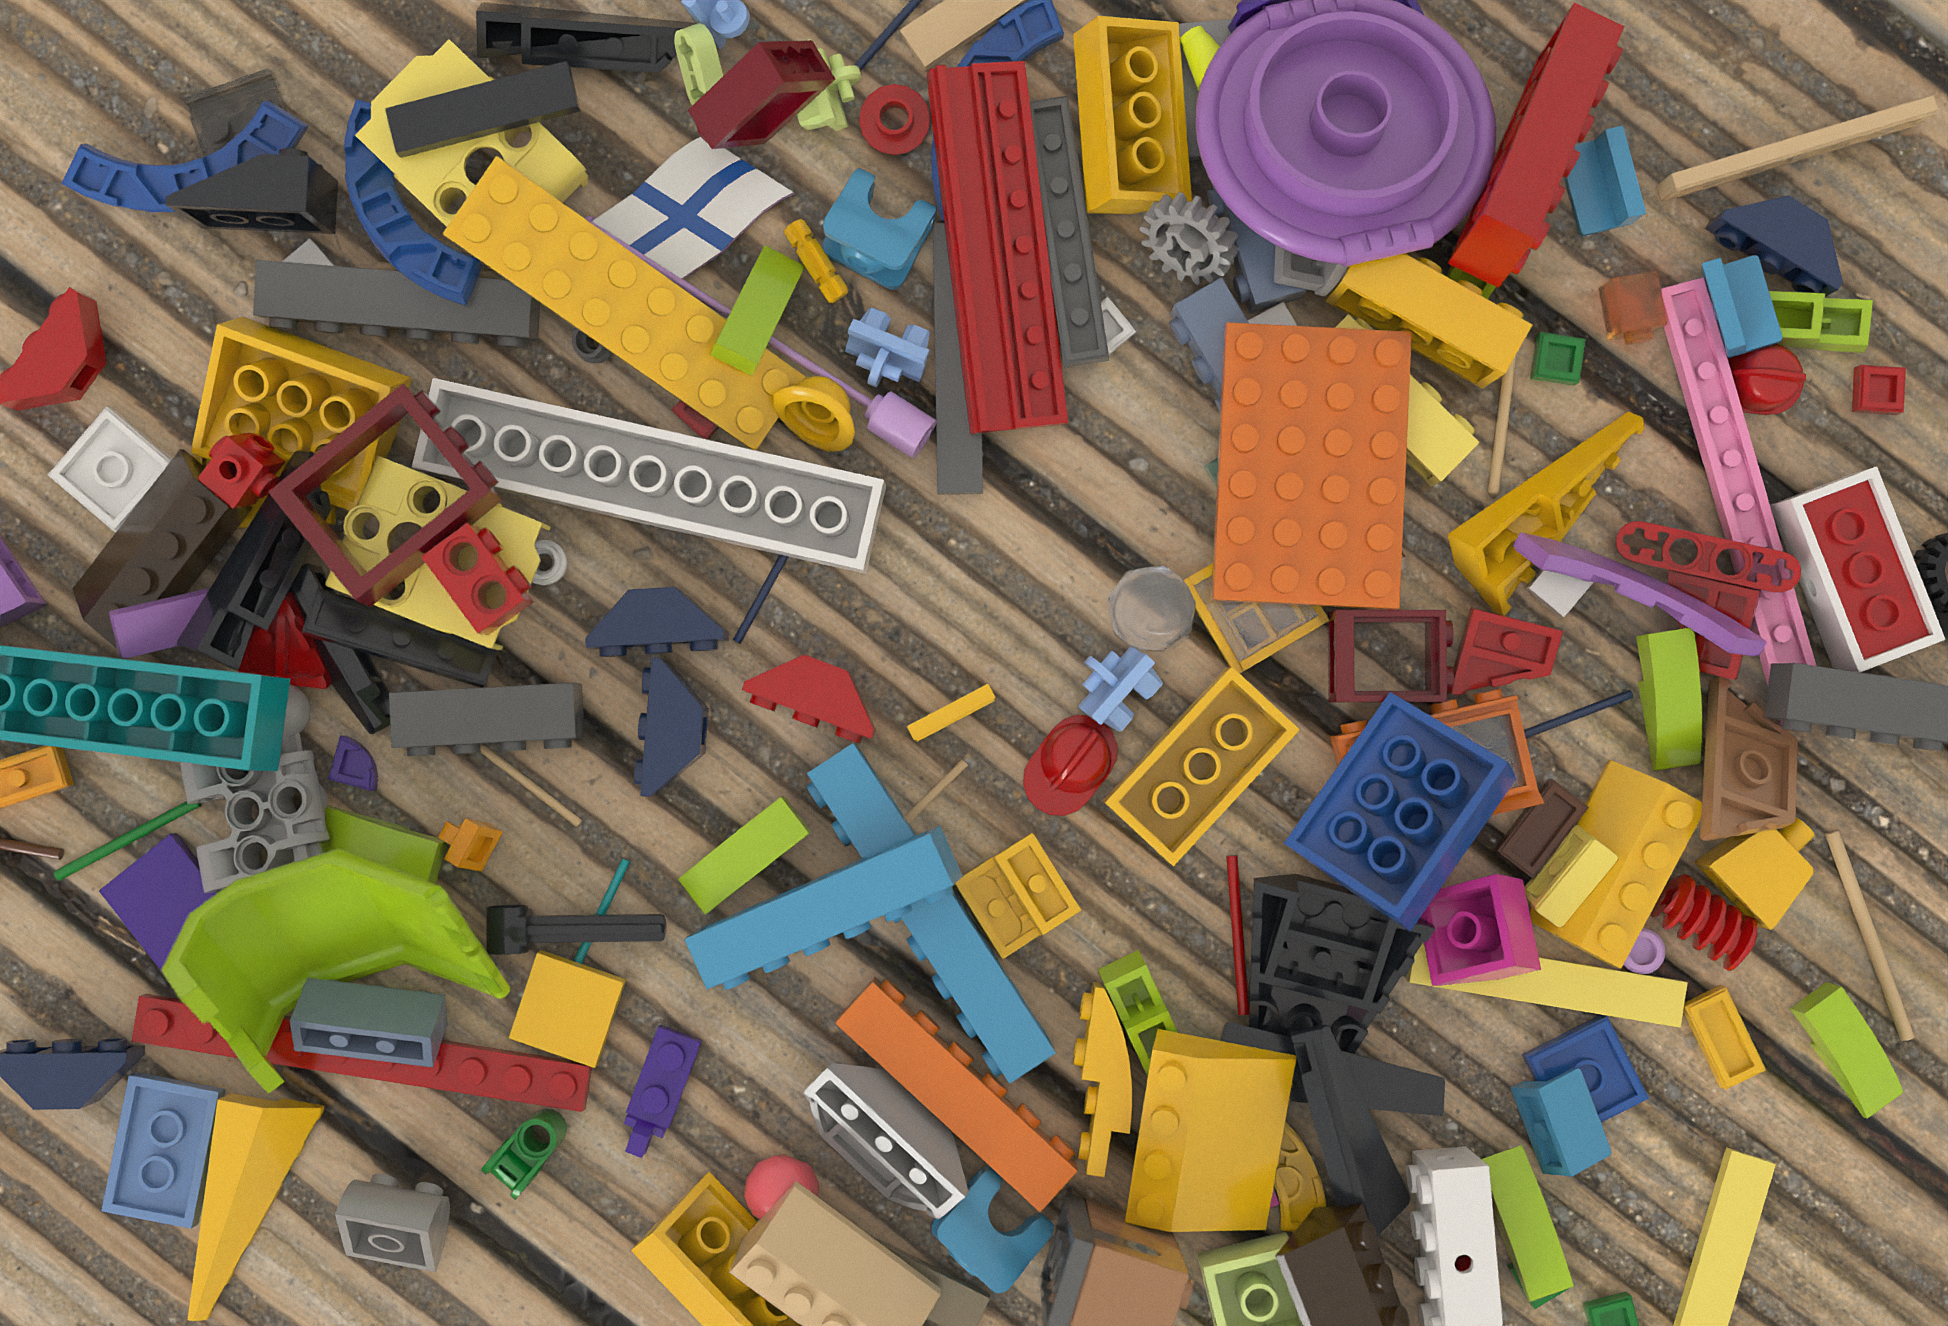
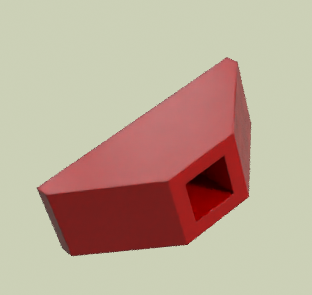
M69 287L64 294L59 295L52 302L49 308V316L37 331H34L26 338L22 346L23 352L12 367L7 368L0 374V405L19 411L81 400L107 364L97 301Z
M807 655L797 657L746 680L741 689L752 694L749 701L752 704L774 712L778 704L795 710L792 719L818 728L820 720L837 726L835 735L858 744L861 743L863 736L873 739L876 732L851 673Z

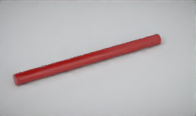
M1228 855L1226 860L1238 1015H1249L1238 855Z

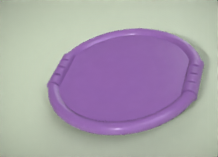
M1292 0L1263 6L1261 11L1238 26L1217 50L1205 71L1196 103L1195 124L1201 159L1210 181L1228 208L1255 233L1274 245L1309 259L1341 264L1343 267L1431 248L1436 241L1455 228L1471 211L1487 184L1493 166L1496 149L1495 113L1490 93L1475 63L1463 47L1437 23L1420 12L1393 0Z

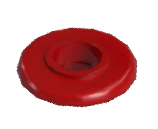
M891 84L879 87L868 95L861 106L859 124L862 135L871 147L884 154L900 155L911 152L922 143L928 133L931 118L928 105L918 92L908 86ZM891 108H899L906 112L908 121L900 129H888L881 122L884 112Z

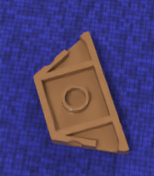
M1720 676L1709 682L1700 831V839L1705 841L1785 828L1793 824L1796 817L1798 740L1787 730L1781 729V725L1775 724L1771 719L1764 718L1765 711L1755 702L1746 706L1728 690L1732 682Z

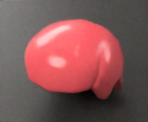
M785 1154L774 1155L757 1162L746 1177L744 1189L745 1202L747 1207L751 1209V1213L760 1220L796 1181L818 1197L819 1182L812 1167L807 1162L799 1161Z

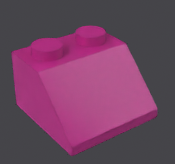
M1493 874L1441 888L1421 915L1422 919L1433 924L1436 928L1427 942L1424 941L1432 986L1499 980L1541 970L1523 879Z

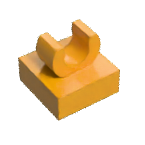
M465 818L463 823L458 826L450 821H446L438 838L451 845L444 857L446 861L458 868L482 872L503 831L490 823Z

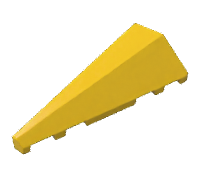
M1631 412L1625 413L1447 534L1456 568L1495 613L1505 616L1512 608L1507 600L1521 582L1530 584L1536 575L1532 569L1534 564L1513 547L1520 532L1561 542L1596 495V491L1592 488L1594 483L1605 469L1614 470L1620 463L1621 459L1617 452L1632 434L1640 435L1645 429L1643 417Z
M230 1093L217 1100L187 1320L201 1321L207 1320L211 1316L212 1308L224 1287L231 1280L237 1263L245 1249L251 1244L284 1184L282 1182L295 1159L301 1154L306 1145L305 1141L316 1121L322 1116L324 1105L286 1098L273 1101Z

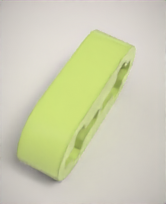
M701 23L677 30L674 37L675 49L691 105H694L723 77L713 36L709 29Z

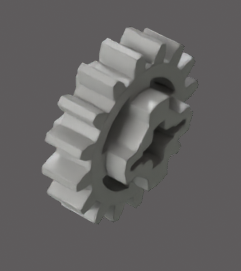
M1178 192L1174 200L1165 194L1159 202H1154L1144 216L1145 220L1140 226V231L1146 234L1141 241L1142 245L1153 248L1149 258L1151 260L1160 259L1164 263L1162 271L1165 273L1171 269L1177 271V278L1180 281H1183L1186 275L1191 276L1192 281L1196 285H1199L1204 277L1212 283L1216 281L1219 275L1223 277L1234 262V257L1239 251V248L1234 245L1238 235L1236 232L1226 230L1230 223L1229 218H1218L1215 215L1217 206L1213 204L1208 208L1203 207L1201 197L1197 195L1192 202H1189L1183 192Z

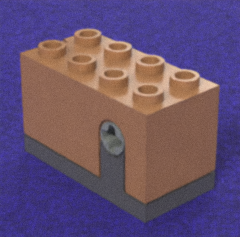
M1066 1193L1056 1223L1053 1240L1049 1246L1039 1278L1044 1326H1173L1178 1309L1185 1310L1187 1308L1193 1289V1280L1188 1279V1267L1184 1263L1183 1254L1179 1250V1243L1176 1242L1173 1232L1125 1223L1126 1211L1088 1199L1084 1201L1082 1197Z

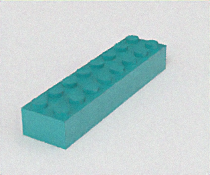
M0 645V740L241 770L278 771L290 679Z

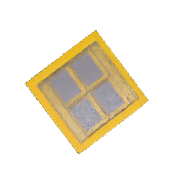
M1213 563L1180 582L1229 667L1232 666L1239 674L1330 621L1321 606L1212 600Z

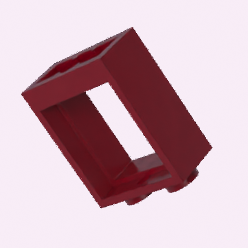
M812 40L758 42L688 111L697 125L699 135L709 144L711 149L761 145L767 143L836 79Z
M1334 610L1328 612V619L1330 620L1328 621V703H1382L1389 692L1408 703L1447 702V693H1452L1454 686L1452 666H1447V647H1451L1453 644L1454 632L1452 621L1446 620V610ZM1354 624H1425V691H1355Z

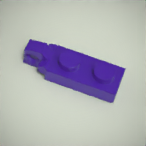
M661 1024L658 1026L626 1110L628 1114L624 1124L633 1127L625 1152L643 1158V1155L648 1150L652 1136L664 1137L666 1130L669 1129L673 1122L703 1040Z

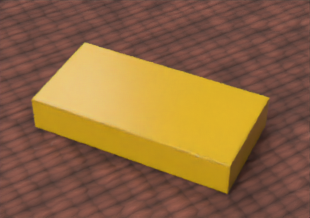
M986 684L908 725L907 728L914 741H920L995 701L996 697L989 684Z
M1717 986L1684 1003L1683 1013L1720 1088L1726 1090L1766 1071L1726 987Z

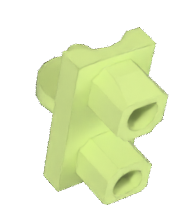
M817 48L829 69L831 70L832 68L831 72L836 80L799 112L797 117L800 125L807 130L828 125L835 131L848 127L840 97L842 102L853 100L855 96L851 86L858 83L862 76L858 66H845L841 54L829 57V65L825 50Z

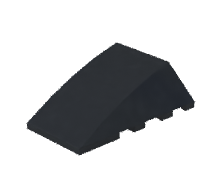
M1299 874L1254 878L1249 1027L1292 1038L1290 1032L1328 1025L1340 1050L1355 1054L1368 1034L1367 1028L1376 1014H1381L1390 1000L1389 994L1400 977H1405L1415 961V954L1422 943L1429 940L1436 929L1435 926L1420 917L1412 930L1408 931L1341 885Z

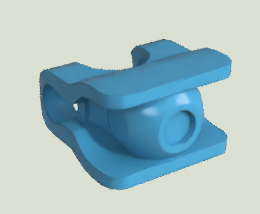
M857 168L824 219L823 231L826 237L822 248L830 260L887 289H899L904 284L933 228L937 207L920 199L914 203L905 216L898 219L882 218L874 213L869 206L873 198L876 176L861 168Z
M986 1165L979 1169L967 1182L969 1192L966 1197L939 1220L933 1219L931 1232L972 1276H977L993 1292L1003 1293L1014 1284L1030 1261L1050 1239L1054 1231V1224L1044 1214L1036 1213L1028 1217L1015 1230L1008 1232L995 1230L990 1223L988 1210L991 1200L1001 1187L1003 1178L989 1165Z

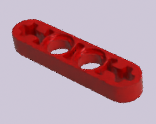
M1633 521L1625 524L1619 529L1615 537L1617 552L1629 561L1755 589L1783 593L1796 586L1801 577L1799 561L1793 555L1784 551L1643 521ZM1635 528H1640L1644 530L1643 537L1645 539L1658 541V532L1667 533L1668 536L1661 547L1662 560H1652L1656 550L1640 548L1638 555L1629 553L1630 546L1623 543L1624 536L1633 535ZM1680 538L1691 540L1697 548L1695 559L1686 565L1675 563L1669 554L1671 544ZM1728 548L1738 550L1744 558L1742 569L1734 575L1723 574L1716 564L1719 553ZM1753 552L1762 554L1757 562L1760 564L1775 565L1778 558L1785 560L1784 568L1791 570L1789 579H1780L1778 585L1771 584L1772 576L1755 572L1754 582L1746 580L1753 567Z

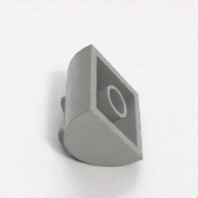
M374 1174L370 1182L357 1179L351 1181L344 1191L335 1212L345 1254L352 1257L436 1272L446 1239L450 1214L449 1198L442 1196V1188L429 1182L418 1183L415 1190L399 1188L398 1181L386 1174Z

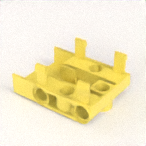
M450 39L433 56H416L371 102V119L355 136L393 171V176L446 227L456 215L449 214V207L452 201L458 197L467 198L476 186L468 179L465 167L467 159L477 149L492 148L500 152L507 164L562 203L580 185L584 188L588 182V175L585 172L586 168L539 122L403 158L396 154L385 108L494 80L491 76L488 77ZM526 131L532 132L531 140L526 146L521 148L513 147V141L518 134Z
M377 455L357 506L351 509L344 519L345 536L342 542L364 570L368 572L391 554L389 547L399 525L410 522L416 523L423 528L465 494L467 490ZM437 490L440 494V505L434 512L427 514L423 508V500L429 492ZM498 503L473 525L479 527L480 530L487 527L501 543L504 550L498 554L508 568L513 565L517 566L529 583L532 584L541 561L535 547V542L541 528L550 531L551 527L502 507V504ZM376 516L379 520V531L375 537L367 540L363 532L364 524L369 518ZM473 545L464 547L458 555L459 566L464 571L474 567L478 559L477 551ZM426 563L404 580L405 592L400 598L393 600L388 593L374 604L445 633H453L495 650H502L503 646L495 643L501 627L517 621L519 616L518 613L490 635L477 634ZM330 571L325 585L351 596L334 573ZM496 583L487 590L486 601L492 609L499 608L505 602L506 591L501 583Z

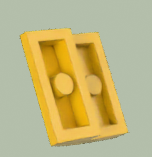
M1030 833L965 873L954 884L986 938L1002 960L1036 937L1046 934L1081 911L1033 833Z

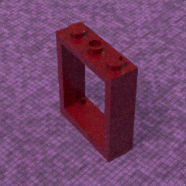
M403 383L268 491L356 601L372 607L425 564L421 558L422 555L466 523L473 525L502 501V498L493 489L499 481L493 476L492 472L482 461L474 465L464 453L470 448L465 439L452 425L445 430L435 418L441 412L437 405L423 390L415 394ZM409 413L470 487V490L370 571L366 572L306 496Z

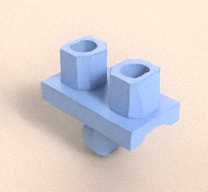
M741 0L681 1L694 21L705 25L709 29L716 47L720 50L726 44V38H734L741 35L746 30L750 21L749 11Z
M873 307L868 309L860 321L853 318L848 329L849 338L845 352L858 357L856 365L870 371L867 384L877 387L883 376L896 382L899 381L901 375L917 382L921 381L929 355L927 346L930 332L914 324L908 325L902 338L887 332L891 318L887 313Z
M1130 646L1121 657L1111 651L1101 663L1092 656H1089L1084 663L1093 672L1082 685L1090 693L1078 705V708L1100 725L1105 723L1119 732L1123 731L1134 715L1122 703L1123 699L1134 689L1141 697L1147 700L1163 685L1162 680L1152 668L1155 662L1133 646Z

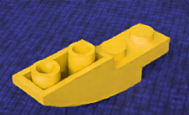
M1092 982L1091 993L1083 992L1079 1019L1087 1021L1084 1038L1076 1037L1073 1053V1065L1080 1066L1081 1079L1096 1081L1095 1087L1087 1086L1084 1114H1091L1089 1132L1081 1131L1077 1159L1084 1160L1086 1175L1105 1177L1111 1131L1130 1134L1132 1079L1126 1042L1116 1011L1102 983Z

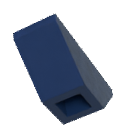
M1789 195L1726 209L1711 219L1705 227L1706 230L1715 235V240L1723 247L1730 250H1740L1748 256L1757 255L1764 272L1778 274L1792 283V288L1796 292L1825 293L1826 297L1839 290L1843 283L1828 219Z
M676 587L630 589L585 638L586 648L599 649V657L627 656V647L639 646L645 647V654L672 653V644L690 643V651L718 650L717 641H729V632L682 590Z
M651 658V667H645L643 671L642 694L648 695L647 713H641L639 717L638 739L645 740L643 758H637L634 771V783L641 786L640 796L648 797L659 794L705 754L709 708L668 660Z
M127 1038L102 1039L98 1041V1046H82V1039H61L52 1041V1047H36V1040L34 1039L12 1040L6 1042L5 1049L0 1050V1077L33 1110L81 1109L100 1101L145 1055V1045L128 1046Z

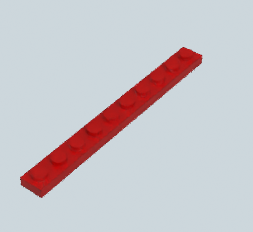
M151 994L139 996L131 1042L238 1058L217 1030L208 1021L203 1024L181 999ZM286 1015L267 1054V1058L272 1064L583 1112L586 1109L592 1067L573 1060L446 1040L441 1042L433 1067L295 1051L290 1026L291 1016Z

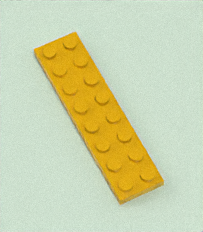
M498 156L494 158L443 232V235L751 450H757L779 418L773 406L774 394L781 388L797 385L806 378V376L768 349H765L752 376L711 356L712 349L724 327L726 319Z

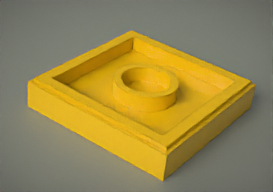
M540 950L536 954L509 1039L595 1068L599 1063L627 979Z

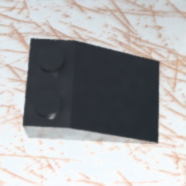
M283 148L279 150V155H258L167 195L166 206L200 228L335 234L338 180L329 174L321 164H318L309 157L307 152L299 149Z

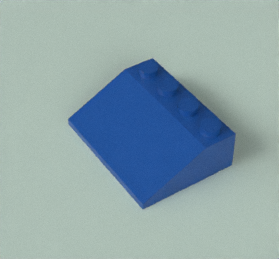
M1389 692L1284 844L1366 903L1408 931H1411L1517 777L1509 763Z

